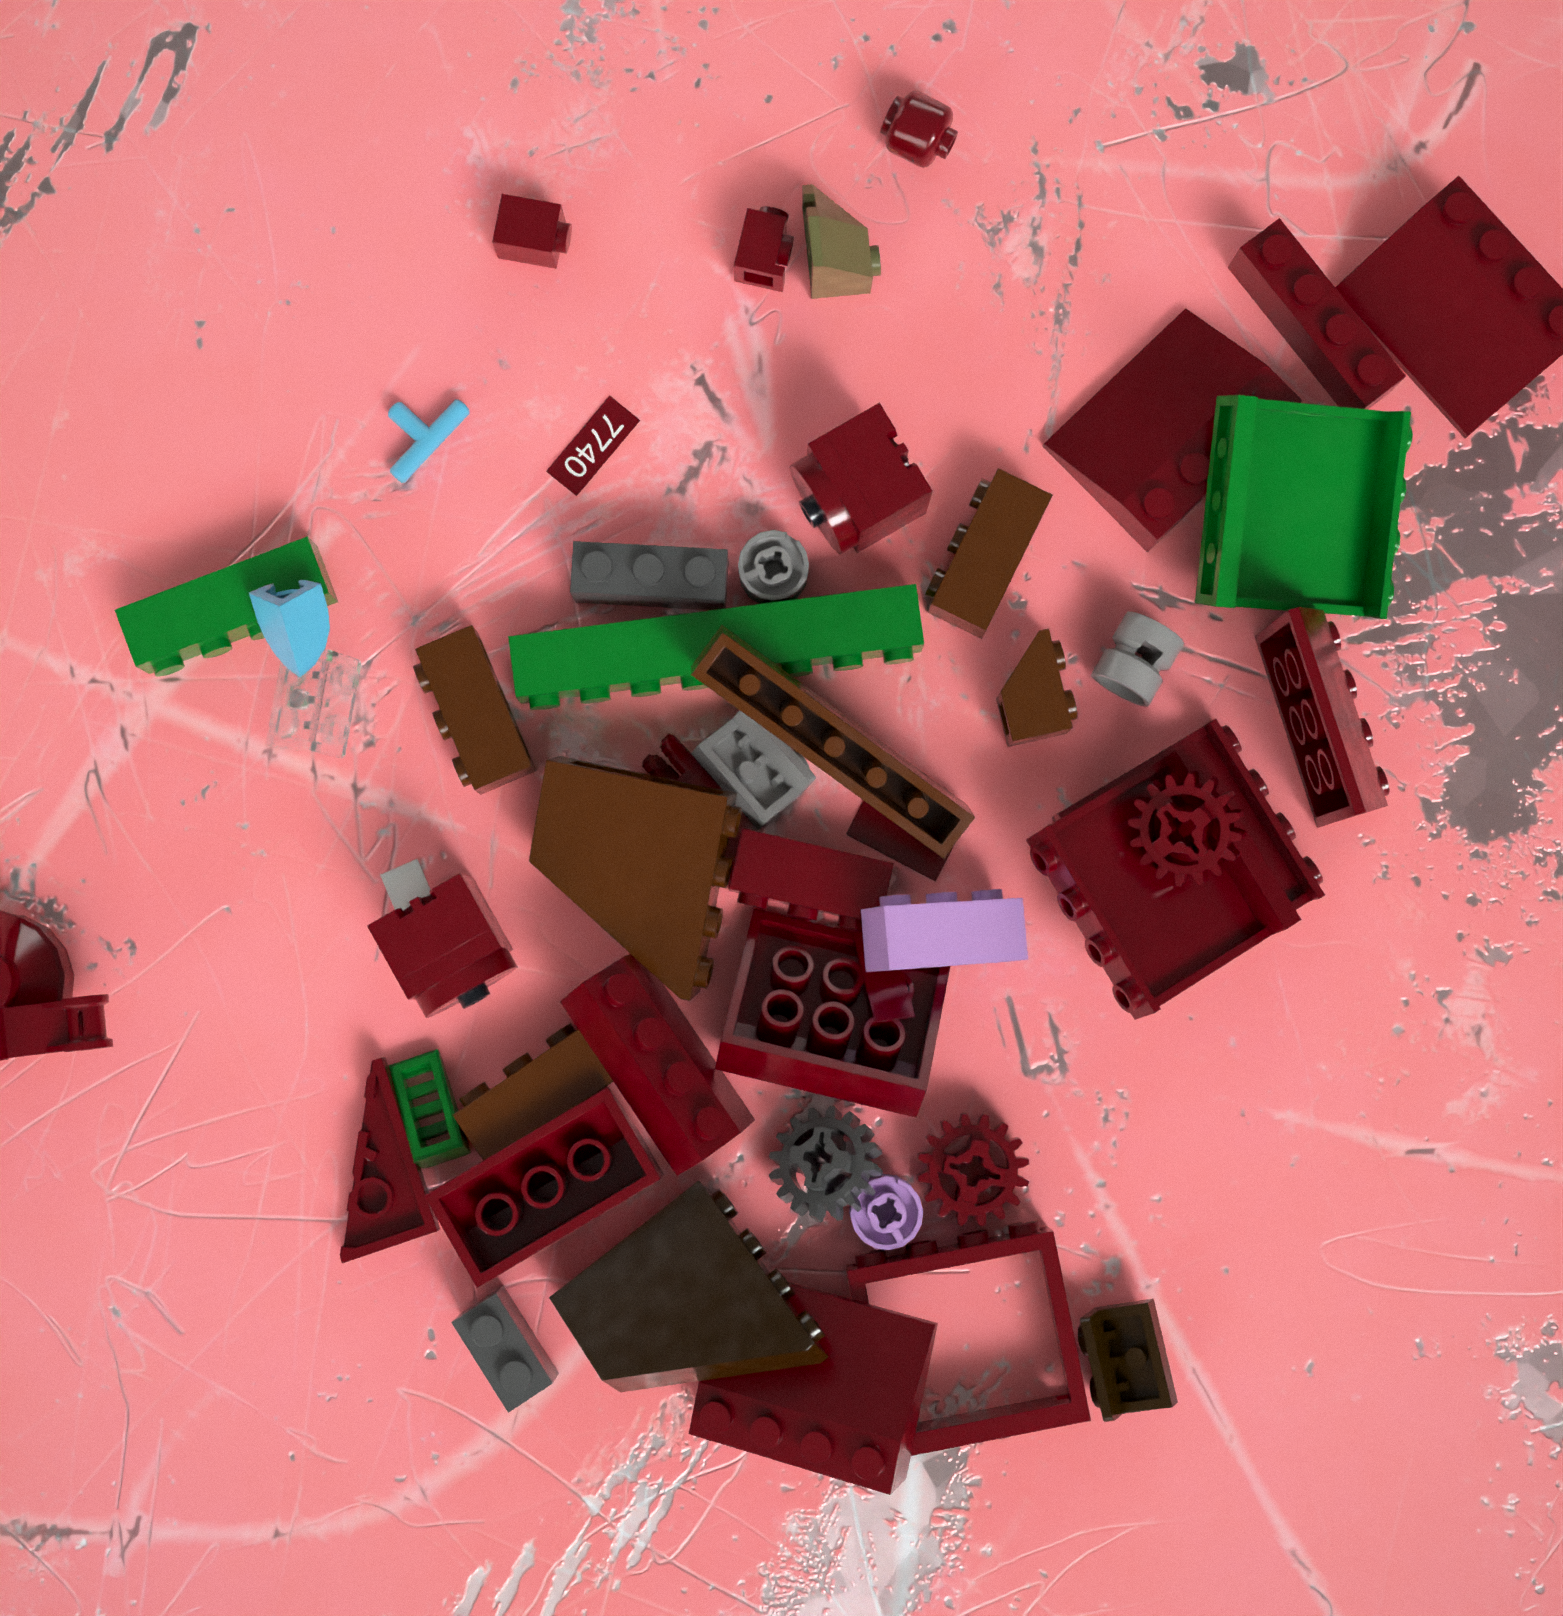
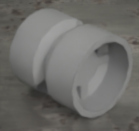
M1127 611L1112 636L1116 644L1115 648L1105 649L1091 676L1101 686L1131 703L1148 707L1163 682L1159 674L1160 670H1169L1184 642L1175 632L1158 621L1143 614ZM1135 652L1141 654L1142 658L1135 655Z

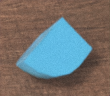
M299 580L300 589L276 592L274 584H269L249 592L256 619L270 648L287 669L299 677L303 676L320 658L326 647L330 631L329 612L321 583Z

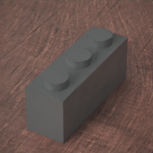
M573 541L570 593L575 603L700 610L725 609L729 567L728 549Z

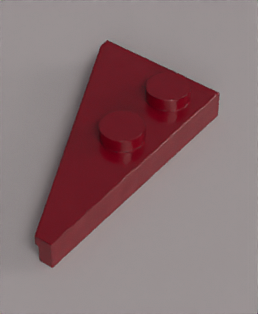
M386 1057L372 1060L370 1074L366 1080L364 1098H366L362 1128L358 1132L352 1171L354 1181L352 1191L349 1193L346 1210L349 1213L345 1240L340 1250L342 1264L440 1230L438 1219L424 1196L429 1191L422 1169L413 1161Z

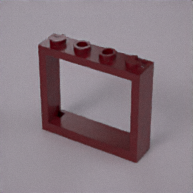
M1038 1220L1008 1225V1234L988 1237L987 1230L962 1233L957 1235V1244L937 1247L935 1239L914 1242L906 1245L907 1253L886 1257L885 1250H872L866 1254L855 1255L856 1263L845 1265L852 1299L869 1304L866 1289L867 1283L1039 1250L1067 1393L918 1422L911 1456L1091 1421L1054 1231L1048 1226L1039 1227Z

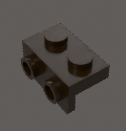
M1154 1298L1095 1307L1080 1318L1078 1342L1083 1355L1089 1358L1093 1375L1090 1379V1394L1095 1407L1100 1408L1104 1422L1115 1421L1122 1414L1172 1408L1178 1403Z

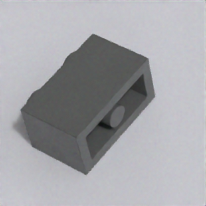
M504 1285L459 1314L451 1322L508 1413L553 1384L559 1372Z

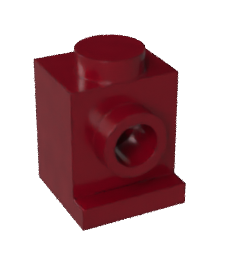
M769 206L761 207L760 210L747 208L733 265L734 282L783 293L785 285V267L783 266H788L794 242V236L786 235L789 218L787 212Z

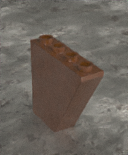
M563 756L547 759L545 764L529 862L678 998L690 1001L700 992L701 988H708L712 977L714 959L707 957L710 938L716 939L718 937L722 924L723 908L716 907L719 888H726L730 879L732 858L725 856L729 837L735 838L737 836L742 808L735 806L736 792L680 782L674 779Z

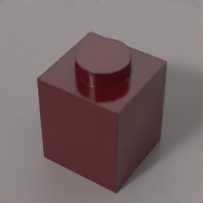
M501 194L492 240L498 259L557 269L560 253H568L572 235V224L566 223L562 205Z

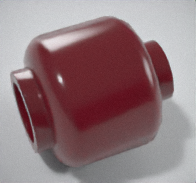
M912 91L904 98L897 96L894 99L880 131L881 134L886 136L885 144L889 152L922 168L932 164L937 156L946 159L958 136V131L951 128L953 122L952 109L948 105L919 91Z

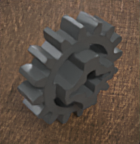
M835 1106L828 1107L825 1117H822L815 1108L808 1109V1121L802 1123L795 1117L791 1118V1126L794 1129L791 1135L778 1132L776 1136L784 1145L782 1151H774L769 1154V1158L780 1165V1168L769 1173V1177L777 1185H782L776 1193L777 1196L786 1204L792 1202L790 1209L800 1216H804L809 1210V1216L817 1222L823 1221L826 1211H829L830 1215L837 1221L843 1220V1207L846 1205L859 1212L862 1207L857 1197L862 1192L874 1196L876 1191L868 1183L869 1178L882 1176L883 1170L872 1162V1159L883 1154L882 1149L875 1142H870L875 1135L874 1132L866 1124L859 1126L860 1119L850 1111L842 1118V1113ZM844 1135L851 1139L856 1155H851L846 1151L847 1143L843 1140ZM796 1172L805 1176L804 1186L808 1188L807 1193L801 1189L797 1181Z

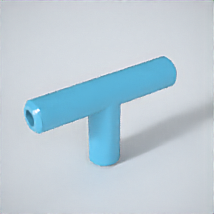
M455 399L428 426L402 402H396L389 409L388 417L415 442L390 468V473L399 482L405 483L470 414L469 408L459 399Z

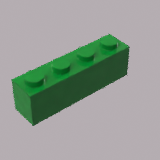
M307 536L115 609V613L135 667L148 674L154 673L156 677H161L182 670L185 667L183 661L201 654L203 658L223 655L232 650L231 643L250 636L251 640L264 639L249 592L258 588L274 584L276 592L300 589L299 580H308L321 583L327 606L339 601L319 548Z

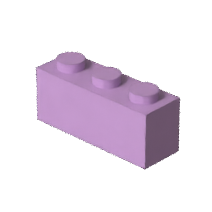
M1002 889L972 891V901H958L957 892L926 894V903L911 904L910 894L879 897L880 907L861 909L866 972L1028 960L1023 898L1003 899Z

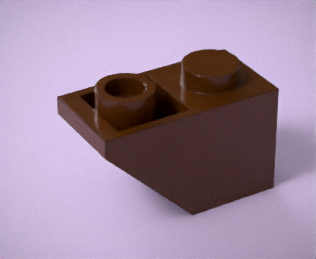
M1049 628L1038 631L996 697L1007 747L1065 735L1073 728L1071 720L1078 718L1073 692L1071 689L1064 691L1059 672L1066 669L1063 648L1059 640L1052 641Z

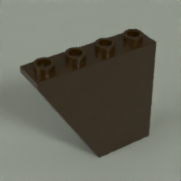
M699 1180L549 1297L600 1379L620 1393L820 1364L829 1356L818 1342L825 1336L819 1324L806 1309L799 1314L789 1301L796 1294L789 1282L777 1268L769 1273L760 1260L767 1253L762 1244L749 1228L740 1232L733 1222L732 1218L739 1213L732 1202L720 1188L712 1193Z

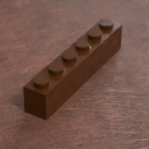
M720 626L692 664L691 675L943 859L975 819L974 814L965 802L725 626Z

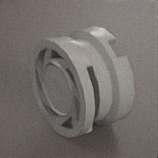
M770 530L760 532L747 541L740 552L738 574L741 587L750 599L758 604L794 600L800 596L806 587L809 561L807 552L799 540H795L787 532Z

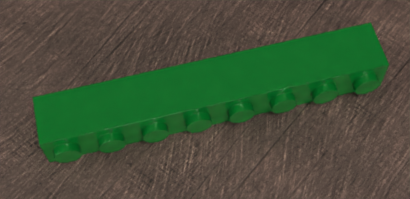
M916 584L508 636L515 696L521 704L529 703L530 710H546L559 707L560 699L580 697L581 703L590 704L611 700L610 692L630 690L631 697H646L662 693L661 686L681 683V688L684 691L708 688L691 675V666L721 625L725 626L793 677L810 675L813 673L812 666L833 664L834 671L854 670L863 667V660L883 657L884 664L886 665L910 662L914 660L913 653L922 652L924 647Z

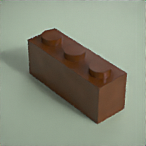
M999 468L991 482L982 478L969 503L970 507L977 509L969 527L962 523L958 525L947 548V551L955 554L947 572L937 568L925 592V596L933 599L928 613L982 639L1053 494Z
M473 625L416 648L415 650L421 663L413 666L415 675L425 694L431 691L434 693L440 709L432 712L442 738L444 740L452 738L460 755L453 758L452 762L463 787L472 784L473 789L482 795L536 772L537 770L486 649Z
M571 1023L545 1040L550 1049L533 1060L527 1052L502 1069L507 1076L505 1080L491 1089L486 1082H483L459 1099L464 1108L453 1116L482 1160L499 1152L613 1083V1080L580 1031L575 1030Z

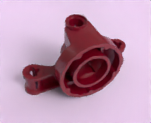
M0 910V1061L33 1055L114 1047L113 1039L107 1037L104 1005L109 1003V994L72 997L75 975L64 945L48 927L25 915L12 914Z

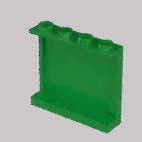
M1245 395L1217 396L1195 603L1214 607H1243L1284 611L1303 607L1324 610L1325 614L1387 619L1388 607L1394 597V584L1392 581L1394 556L1400 546V532L1398 530L1400 504L1406 495V480L1404 478L1406 453L1411 447L1413 438L1410 426L1411 412L1379 411L1265 400Z

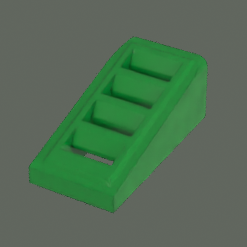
M436 1049L389 1065L414 1163L425 1169L470 1154L471 1150L467 1136L453 1116L459 1110L440 1051ZM433 1072V1080L408 1087L407 1079ZM438 1092L440 1099L414 1106V1099ZM444 1113L445 1120L421 1127L419 1120ZM449 1133L450 1139L427 1146L426 1140Z

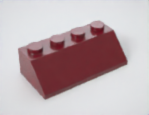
M631 954L620 958L585 980L560 1001L676 1176L706 1159L742 1133L755 1121L723 1071L715 1069L716 1061L664 984Z
M607 1087L424 1196L476 1288L657 1182L663 1177L664 1173L639 1130L610 1088Z

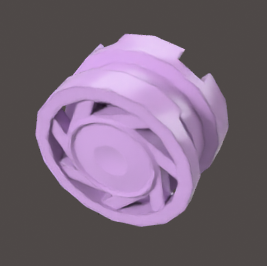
M882 1173V1176L870 1177L868 1183L876 1191L874 1196L862 1192L857 1197L862 1207L859 1212L851 1206L849 1207L854 1231L863 1242L875 1249L893 1250L903 1247L915 1238L922 1225L923 1208L920 1197L907 1181L897 1175Z

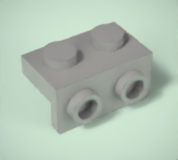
M740 710L730 721L697 745L691 753L723 790L737 793L736 806L742 808L743 814L757 830L761 829L799 798L816 779L814 773L809 769L806 759Z

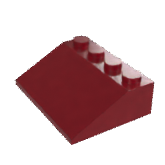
M1459 175L1422 206L1335 287L1391 358L1464 438H1467L1563 355V288Z
M1185 308L1062 425L1042 447L1148 553L1206 497L1217 396L1245 395L1255 396L1258 399L1301 403L1303 400L1267 364Z
M1297 607L1286 611L1254 637L1317 828L1387 807L1388 803L1385 796H1388L1390 792L1389 783L1383 769L1380 766L1375 767L1369 749L1373 746V735L1366 719L1359 718L1353 700L1357 698L1356 683L1351 672L1348 669L1343 670L1337 652L1341 650V639L1336 625L1332 621L1327 622L1324 610Z
M753 909L720 1041L715 1069L916 1118L927 1092L950 966L903 969L915 1017L875 1023L852 932Z
M789 1282L796 1293L789 1301L799 1314L806 1309L819 1324L825 1336L818 1342L829 1357L820 1364L699 1381L688 1434L891 1495L907 1477L938 1323Z

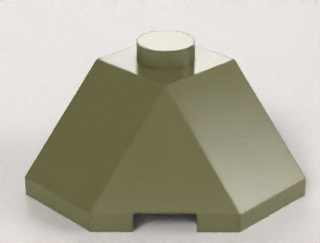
M813 184L802 185V211L811 299L871 294L873 276H881L879 246H869L868 228Z

